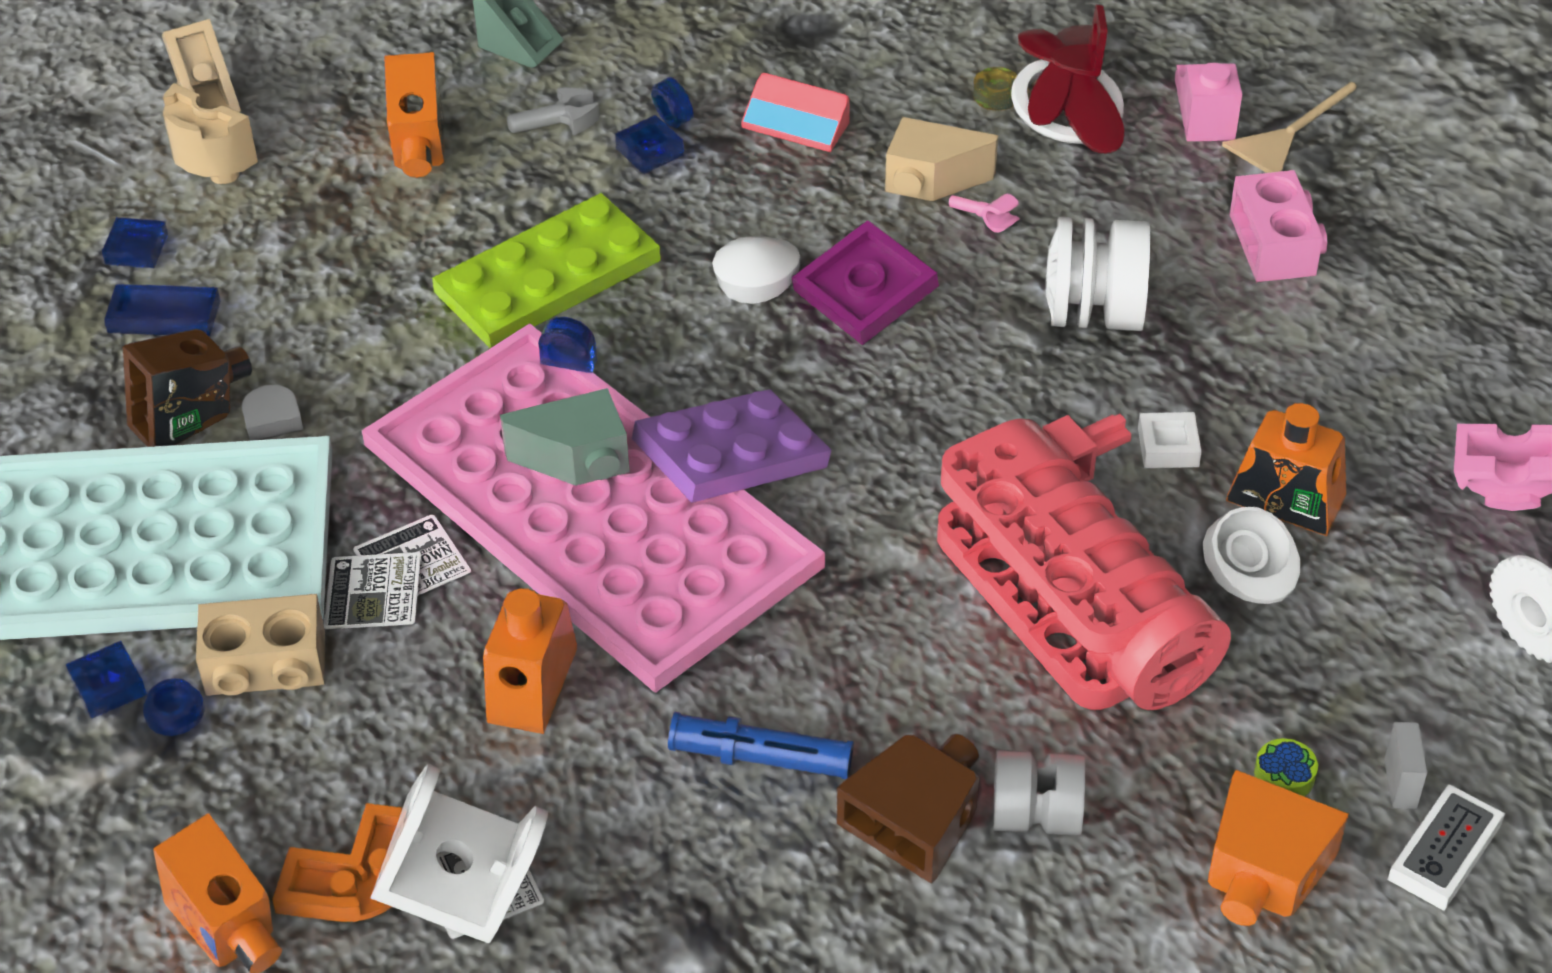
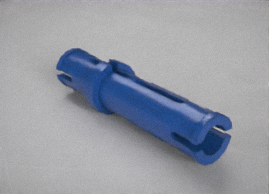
M674 712L669 729L668 749L671 751L680 750L720 757L722 764L734 765L736 760L791 770L837 776L846 780L850 773L854 741L847 740L846 742L795 732L743 725L742 718L728 716L727 721L724 722Z

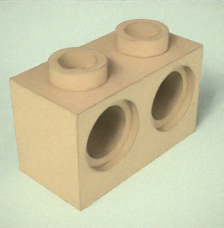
M317 594L198 604L196 662L206 696L238 695L244 692L276 689L295 690L302 687L324 685L325 629Z

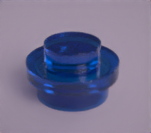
M177 678L166 679L154 685L149 691L143 707V714L149 728L158 734L166 736L180 735L190 731L202 720L205 712V704L201 693L189 682Z

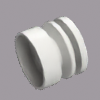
M1058 217L1057 229L1048 246L1045 297H1047L1051 313V326L1065 327L1068 304H1078V328H1087L1093 305H1102L1106 329L1143 330L1150 264L1149 221L1114 220L1107 243H1097L1094 219H1084L1082 242L1072 241V218Z

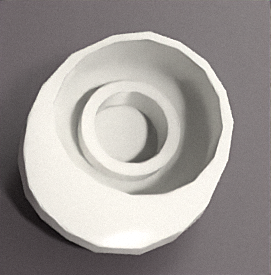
M743 237L732 240L719 249L712 264L720 288L728 298L741 303L755 304L778 297L791 285L792 277L799 272L800 254L798 249L786 240L771 237Z
M1241 507L1227 512L1207 529L1203 540L1205 563L1217 583L1229 593L1245 601L1271 604L1281 602L1294 591L1301 573L1300 557L1288 529L1272 513L1258 507Z

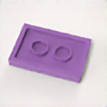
M771 389L635 421L632 440L691 503L827 468L832 451Z

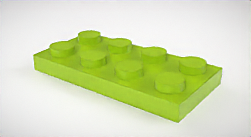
M599 193L432 277L434 293L489 348H492L529 323L535 327L661 261L660 246L607 197Z

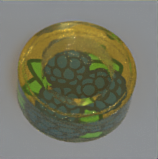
M990 67L980 71L974 78L973 98L975 102L985 109L1002 111L1014 107L1011 89L1018 74L1004 67Z

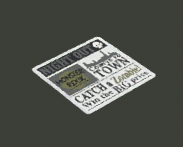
M434 515L426 516L353 548L356 556L419 552L421 559L417 596L471 572V569Z
M419 552L333 557L330 565L324 628L343 629L414 624L421 554Z

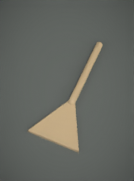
M1354 82L1348 83L1287 128L1224 141L1221 146L1266 173L1281 172L1295 133L1355 91L1357 86Z

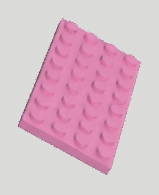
M530 323L362 430L364 445L538 594L561 598L566 601L572 623L655 693L825 568V552L744 489L691 503L632 440L635 421L649 418L650 416ZM608 388L627 433L630 472L575 486L507 461L501 429V414Z

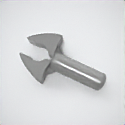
M558 88V102L556 104L509 114L507 126L512 133H518L564 123L571 128L572 135H576L590 128L599 120V103H594L593 91L580 88Z

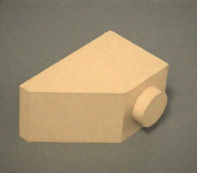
M902 117L886 153L885 192L935 201L993 180L996 174L998 135Z

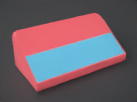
M762 73L756 82L742 119V128L831 152L849 125L850 99L849 96L842 93Z

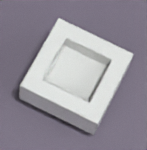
M1195 412L1140 413L1138 433L1144 468L1199 467L1201 446Z

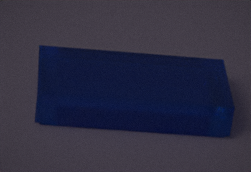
M116 284L104 318L107 333L170 335L198 329L204 331L210 337L221 301L218 287Z

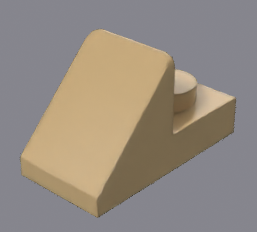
M210 19L163 32L162 38L177 78L176 84L200 94L202 108L213 109L224 105L237 112H241Z

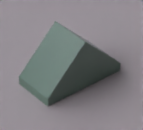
M473 0L478 47L534 68L564 41L533 0Z

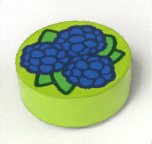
M1275 739L1267 742L1260 748L1254 767V777L1306 796L1314 787L1318 771V761L1313 751L1305 744L1293 739Z

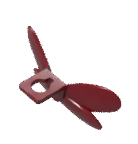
M1095 5L1092 25L1070 26L1056 35L1043 29H1030L1018 34V43L1028 54L1049 62L1031 91L1028 104L1029 120L1035 125H1048L1064 110L1065 116L1078 138L1092 151L1108 154L1116 152L1121 148L1125 129L1114 101L1103 85L1097 80V77L1101 74L1108 27L1104 5Z

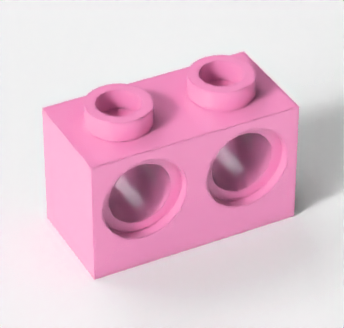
M1295 170L1235 176L1229 215L1256 282L1316 276L1320 254H1325L1327 250V233L1324 225L1317 223L1313 214L1311 194L1308 190L1302 189Z

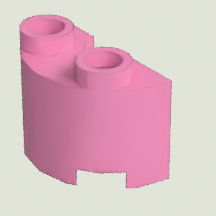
M1457 424L1454 474L1458 486L1462 490L1468 486L1473 492L1484 496L1485 505L1490 508L1518 511L1540 507L1541 498L1552 494V425H1532L1527 433L1511 436L1503 433L1497 424Z

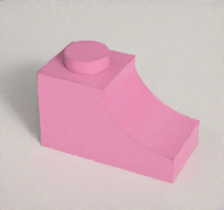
M1236 64L1176 65L1175 84L1187 142L1229 141L1236 139L1242 100Z

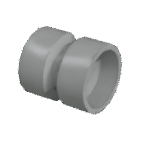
M997 750L994 779L993 831L1027 833L1033 824H1041L1046 834L1081 836L1085 798V756L1083 754L1049 753L1044 761H1036L1031 751Z

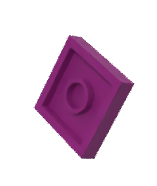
M869 220L792 277L793 288L797 294L861 345H864L939 287L936 271Z

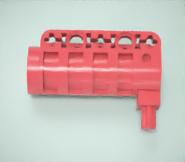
M1112 414L1082 429L1069 415L1044 425L1043 428L1030 419H1013L953 445L942 456L941 485L954 502L942 508L938 515L937 542L939 546L1063 690L1079 706L1089 710H1103L1130 697L1141 709L1158 710L1182 700L1201 686L1217 669L1228 650L1231 632L1228 625L1201 597L1191 594L1185 588L1184 579L1169 562L1160 556H1155L1150 551L1147 539L1130 521L1119 518L1115 514L1114 506L1095 484L1088 482L1094 479L1096 457L1131 441V433L1125 427L1126 419L1121 414L1115 416ZM970 529H973L972 536L967 532ZM997 558L1005 561L1009 568L999 573L989 572L982 568L980 563L986 559ZM1018 595L1023 600V602L1019 604L1017 603ZM1035 602L1038 603L1037 610L1032 606ZM1055 633H1064L1074 638L1077 644L1067 649H1059L1051 646L1046 641V638ZM1086 672L1092 678V680H1085ZM1106 679L1105 684H1101L1099 681Z

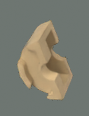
M175 83L164 93L163 101L165 106L163 118L173 160L176 165L189 173L210 177L214 183L228 184L237 180L240 172L258 163L249 116L224 105L213 109L202 108L200 94Z

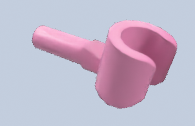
M1004 194L990 204L952 195L949 199V207L983 217L985 224L993 232L999 233L1020 220L1019 217L1009 213V211L1019 205L1018 200L1011 194Z

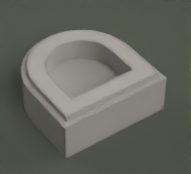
M264 385L252 390L244 398L242 411L250 441L303 430L296 397L290 389L281 385Z

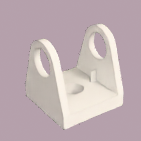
M427 764L407 795L370 898L490 944L535 856L547 822L548 810L535 806L519 823H515L434 791L440 768ZM451 852L458 855L465 863L466 872L460 874L447 872L439 865L436 854Z

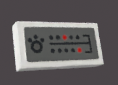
M1448 784L1392 865L1388 880L1445 911L1501 827L1505 813Z

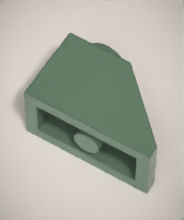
M608 388L500 415L504 452L507 461L575 486L630 472L627 433Z

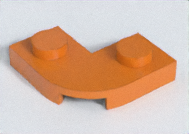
M366 803L351 854L289 847L272 898L275 913L337 922H356L373 918L392 908V906L370 897L403 807Z

